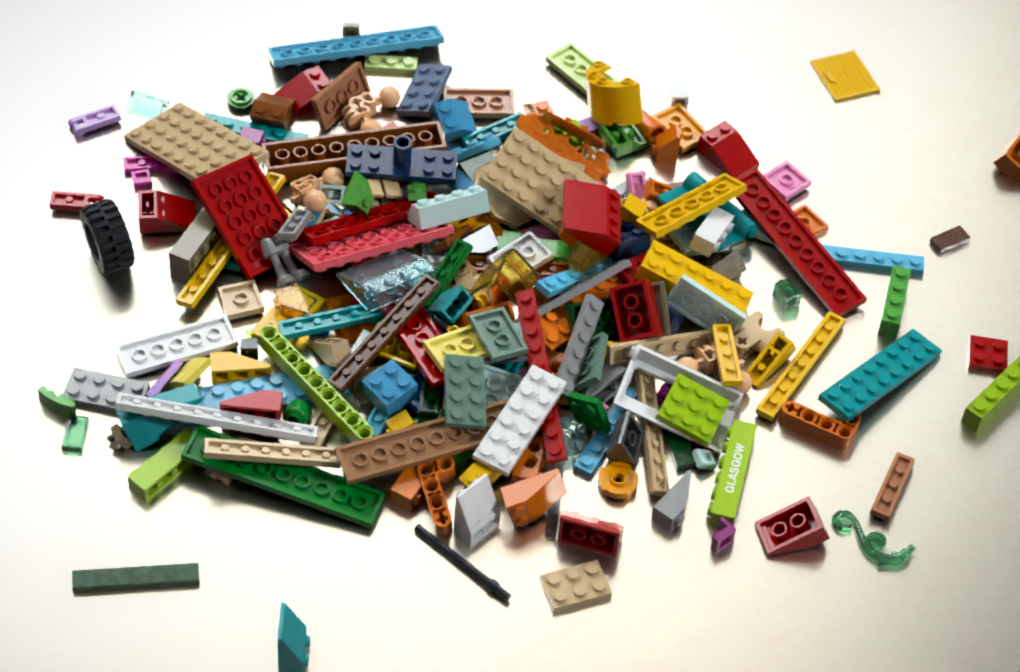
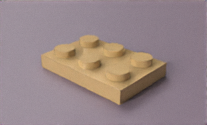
M598 560L541 574L539 577L553 613L612 597V591Z

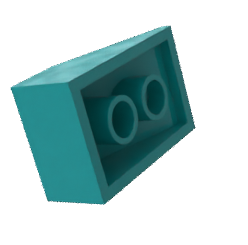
M281 602L277 633L278 672H304V666H309V653H306V648L311 646V635H307V626L285 602Z

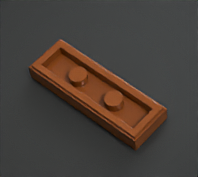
M466 224L454 229V234H450L449 237L441 239L431 246L433 253L452 246L457 238L461 239L472 230L470 225Z

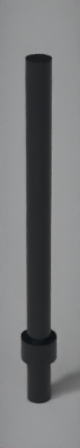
M420 524L415 526V532L485 584L486 589L498 594L505 601L511 598V594L502 588L498 581L494 578L490 579Z

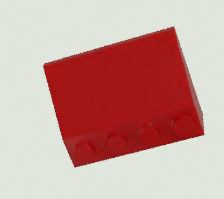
M565 179L563 181L562 230L607 257L621 244V195L616 190H612L605 185Z

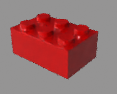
M644 278L609 288L620 343L663 336L651 281Z

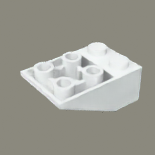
M486 473L482 477L474 479L469 487L465 490H460L455 497L453 532L470 547L500 522V509Z

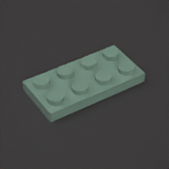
M445 354L443 357L445 427L485 430L484 357Z

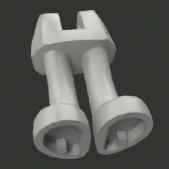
M277 234L272 236V240L270 238L261 240V250L264 259H270L278 278L277 285L279 289H285L294 283L297 284L303 281L310 273L306 268L298 269L288 250L290 248L288 242L278 240ZM278 256L282 258L289 274L286 273Z

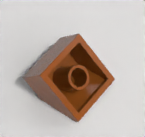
M261 92L254 99L249 115L251 122L287 129L296 99Z

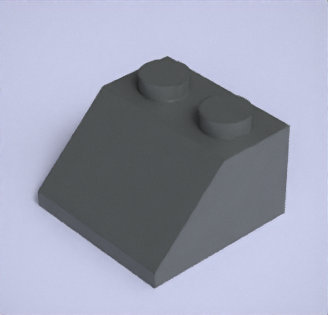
M626 411L615 422L614 429L611 431V440L606 449V456L610 462H624L630 466H635L644 432L631 411Z

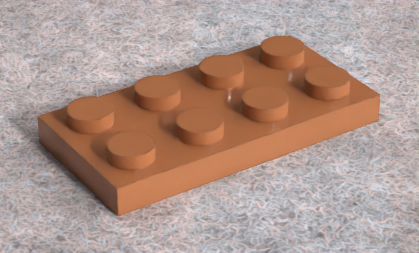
M354 62L310 99L321 130H328L343 117L341 114L342 109L348 105L350 98L362 95L363 91L371 93L361 62Z
M445 87L443 90V100L452 98L466 101L473 118H506L515 114L513 88Z

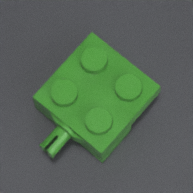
M613 123L612 126L600 124L599 135L615 158L647 147L648 142L635 125L621 126V123Z

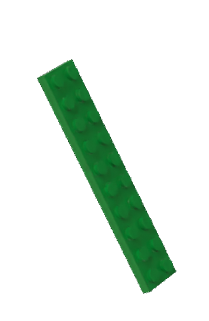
M198 424L181 454V459L370 529L386 494L359 483L347 485L345 478L313 466L204 458L205 438L239 439Z

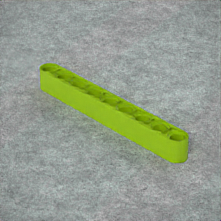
M265 326L261 329V348L351 442L374 437L373 428L275 327Z

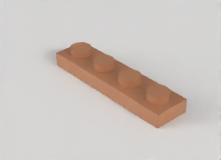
M896 452L869 514L889 521L914 465V458Z

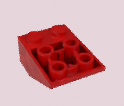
M158 190L138 191L140 233L183 232L196 217L195 201Z

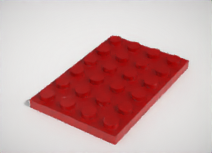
M253 155L245 156L192 180L190 185L247 280L274 268L270 259L265 260L263 257L261 240L265 238L272 240V236L277 234L289 215ZM298 237L296 241L288 242V244L290 245L304 240ZM278 256L281 263H284L282 258Z

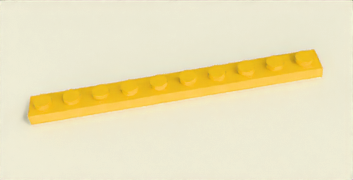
M269 171L265 176L277 194L286 181L285 175ZM220 237L175 299L177 305L194 309L231 258L232 253L222 237Z

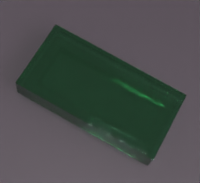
M68 416L61 445L62 451L82 453L89 424L88 416Z

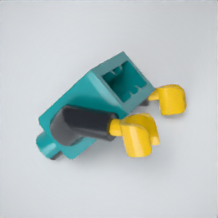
M460 285L442 292L429 307L428 312L438 328L444 332H451L459 329L458 326L451 325L455 323L473 300H476L479 308H484V302H488L485 293L481 292L476 295L474 291Z

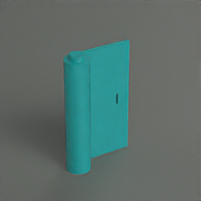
M693 171L685 178L683 185L658 195L657 199L665 205L707 181L696 171ZM730 201L718 206L734 215L732 221L734 227L730 234L727 235L725 241L721 243L718 251L747 238H752L756 234L757 225ZM709 213L697 217L694 221L686 223V225L696 232Z

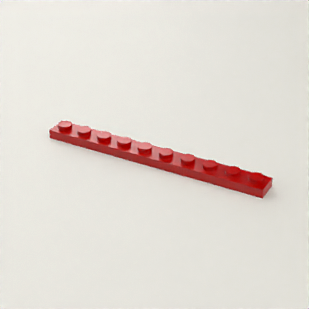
M534 288L515 292L523 338L528 347L527 359L529 369L532 365H535L551 373ZM556 402L541 425L549 465L568 460Z

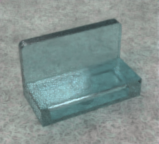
M131 90L126 110L152 119L162 112L163 107L168 108L170 101L138 90Z

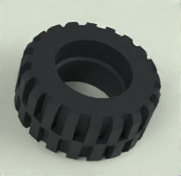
M104 199L83 206L80 210L82 229L91 255L101 273L110 275L132 267L135 263L132 241L122 214L115 202L111 199Z

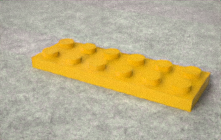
M723 173L636 219V225L656 239L664 237L667 233L679 229L682 225L694 221L697 217L709 213L712 209L724 205L733 198L739 197L747 191V186L727 173Z

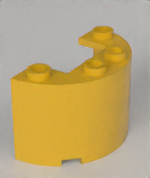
M601 60L595 61L585 73L590 118L597 123L612 126L613 123H621V126L642 123L640 83L629 77L614 83L605 77V71L611 70V66Z

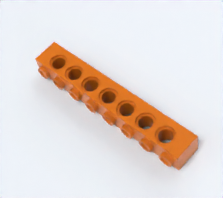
M554 351L551 354L547 353L551 374L556 376L564 353ZM561 397L557 400V405L562 404L563 399ZM541 426L514 466L511 484L542 474L540 468L545 467L547 457L544 456L545 447Z

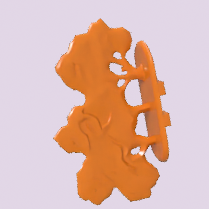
M535 112L526 115L520 114L516 122L517 128L558 156L586 165L583 173L592 179L600 181L601 177H607L611 173L608 167L609 154L604 151L594 153L590 147L591 145L596 148H604L606 144L601 138L588 132V127L584 125L579 127L572 123L573 119L567 116L564 119L551 112L542 113L543 118L550 123L546 125L540 122ZM554 126L563 130L567 134H555ZM547 128V131L543 133L542 130ZM572 135L584 141V144L580 147H575L569 143V138ZM585 149L590 154L589 160L584 157Z

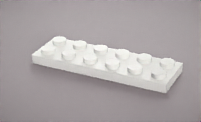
M223 314L116 344L114 347L126 378L169 367L178 358L182 362H186L196 357L210 355V353L239 347L227 315Z
M532 365L473 453V459L508 477L567 387V382Z

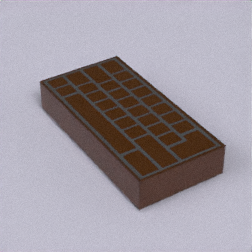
M959 225L931 237L930 243L941 254L969 242L971 237Z

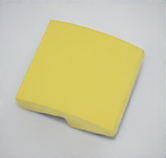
M196 357L189 360L163 386L164 390H173L193 384L212 365L210 358Z

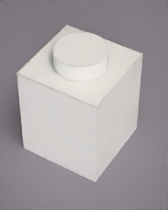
M669 82V106L680 103L686 110L688 109L689 92L687 82Z

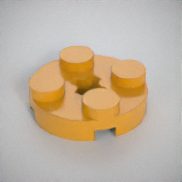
M611 462L609 466L602 467L599 472L598 485L601 494L615 499L631 498L638 486L637 472L635 474L632 467L627 463ZM616 478H620L622 482L618 483L614 480H616Z

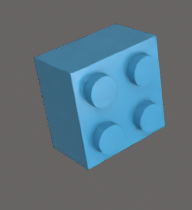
M393 359L362 380L363 394L388 419L419 397L418 384Z

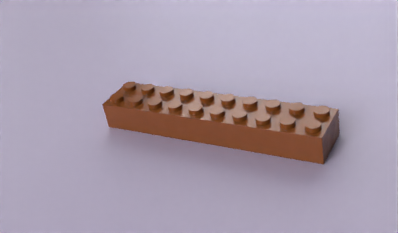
M439 121L261 143V147L269 151L270 158L263 161L265 175L269 171L285 175V182L300 179L303 176H308V174L320 178L324 170L329 167L339 168L343 175H345L348 144L393 147L394 139L397 136L405 135L412 140V148L447 151V145Z

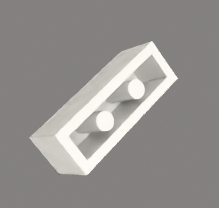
M719 207L712 209L695 232L689 248L708 258L712 252L716 253L721 243L725 241L727 235L730 234L734 227L732 223L734 215Z

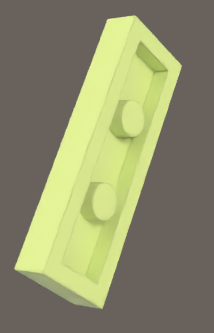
M365 56L364 72L415 74L418 57Z

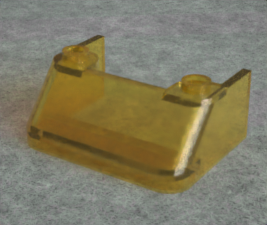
M513 248L505 251L480 274L470 291L474 294L483 288L492 289L498 285L516 306L515 292L534 288L538 306L558 296L555 295L547 298L535 288L536 282L543 278Z

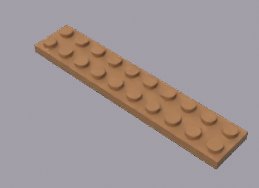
M509 399L486 405L485 430L445 427V417L335 447L334 453L347 485L477 449Z

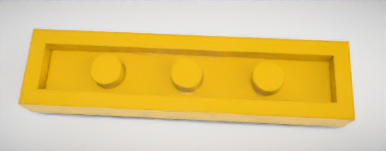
M712 324L711 332L722 386H742L743 380L731 324Z

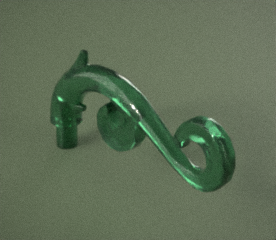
M839 510L832 515V526L838 531H849L852 527L851 524L845 525L841 523V519L847 518L853 522L861 547L871 558L878 561V566L904 563L916 550L912 544H909L899 552L892 551V554L879 552L878 550L886 546V537L883 534L871 532L865 536L859 521L850 511Z

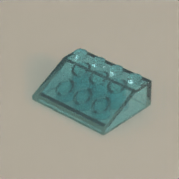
M399 248L396 252L382 254L337 273L336 276L368 312H371L402 299L425 273L433 277L434 269L423 257Z

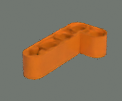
M786 401L782 405L779 420L784 426L839 450H846L850 447L857 434L861 416L858 414L849 422L843 419L837 421L794 401Z
M450 456L420 464L417 467L421 489L435 532L441 537H447L453 531L451 514L440 484L452 480L456 475L455 463Z

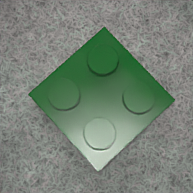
M572 391L566 396L578 427L608 434L612 430L600 398Z

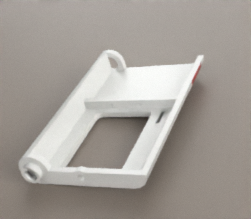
M637 344L636 347L632 346L628 354L631 357L612 404L625 411H631L632 414L720 455L728 426L731 424L744 393L730 386H722L721 382L640 344ZM635 369L643 371L670 385H673L677 375L680 373L730 401L708 447L655 419L659 410L626 395V390Z

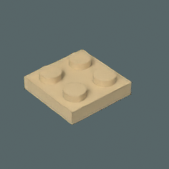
M254 279L217 287L218 295L228 320L265 312V307Z

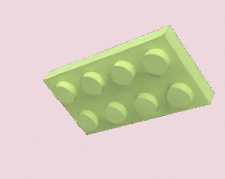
M572 42L567 43L545 57V62L587 96L585 73L595 62L591 57ZM605 71L606 78L614 83L618 82V79L608 71Z

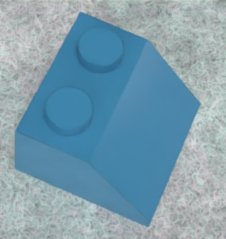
M449 98L433 103V115L435 120L440 122L446 143L461 139L462 136L477 130L466 101Z

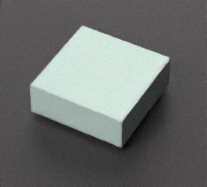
M696 448L693 450L692 455L697 468L714 470L717 467L711 450Z

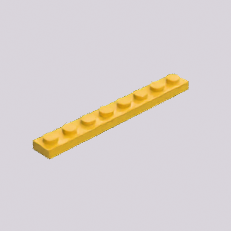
M831 311L826 314L758 405L756 414L771 422L781 411L783 403L789 400L843 327L846 319Z

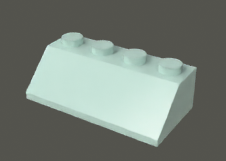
M473 185L466 190H454L452 194H439L429 200L420 199L417 203L411 204L407 220L419 229L424 230L490 212L487 190L479 185Z

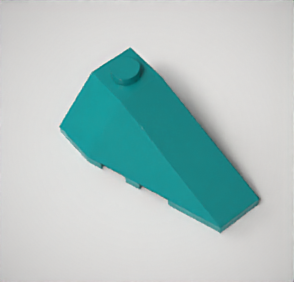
M195 383L149 396V398L197 405L202 400ZM116 410L120 423L137 452L154 444L160 439L159 435L167 428L171 429L176 421Z

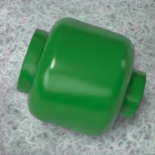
M292 400L283 413L284 421L307 424L312 414L311 407L303 400Z

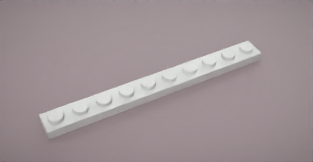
M119 392L115 403V410L125 413L132 412L143 416L161 417L166 420L173 419L184 423L220 427L224 430L231 429L243 433L261 434L265 437L272 436L283 440H296L302 443L315 444L318 426Z

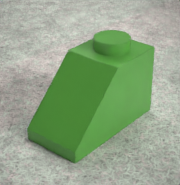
M354 171L341 204L350 212L368 214L374 200V195L368 180L358 171Z

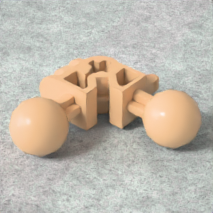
M385 86L376 97H373L370 92L363 91L362 95L349 99L348 105L342 109L341 114L350 128L360 127V131L382 128L378 121L371 119L372 115L377 114L376 106L382 105L386 108H393L398 105L401 96L399 91L393 86Z
M329 167L324 170L320 178L308 174V176L293 180L290 183L292 190L291 204L298 203L314 213L321 212L327 205V197L319 190V185L342 186L344 183L342 171L336 167Z
M710 342L709 345H702L701 348L696 347L694 349L695 359L692 357H682L677 361L698 372L702 369L706 375L712 373L713 369L716 368L720 377L714 342ZM738 359L740 367H743L745 361ZM741 371L742 386L730 387L746 394L752 387V378L747 372Z

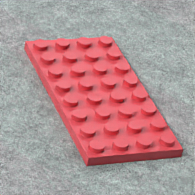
M408 220L403 222L396 221L390 226H379L373 231H362L356 236L342 237L339 241L324 242L325 244L322 246H313L304 240L290 244L288 250L313 271L324 272L327 268L342 267L348 262H360L366 257L375 258L381 253H393L399 248L414 247V244L429 243L432 239L436 238L444 239L449 237L450 234H454L455 230L454 226L450 223L421 230Z

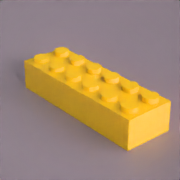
M656 240L652 242L634 277L637 280L645 278L651 282L664 280L668 296L681 276L685 274L744 313L754 292Z

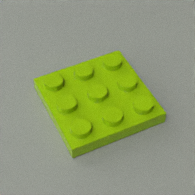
M679 373L655 419L708 447L730 401Z

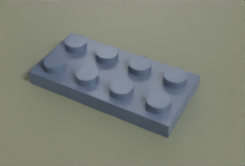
M419 64L396 110L398 116L430 117L433 112V103L438 102L453 71L452 66Z

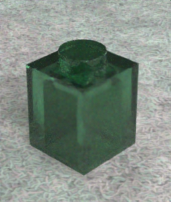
M790 277L779 280L774 284L772 296L784 311L800 304L802 292Z

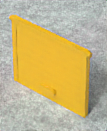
M853 49L810 60V64L835 102L881 92L872 75Z

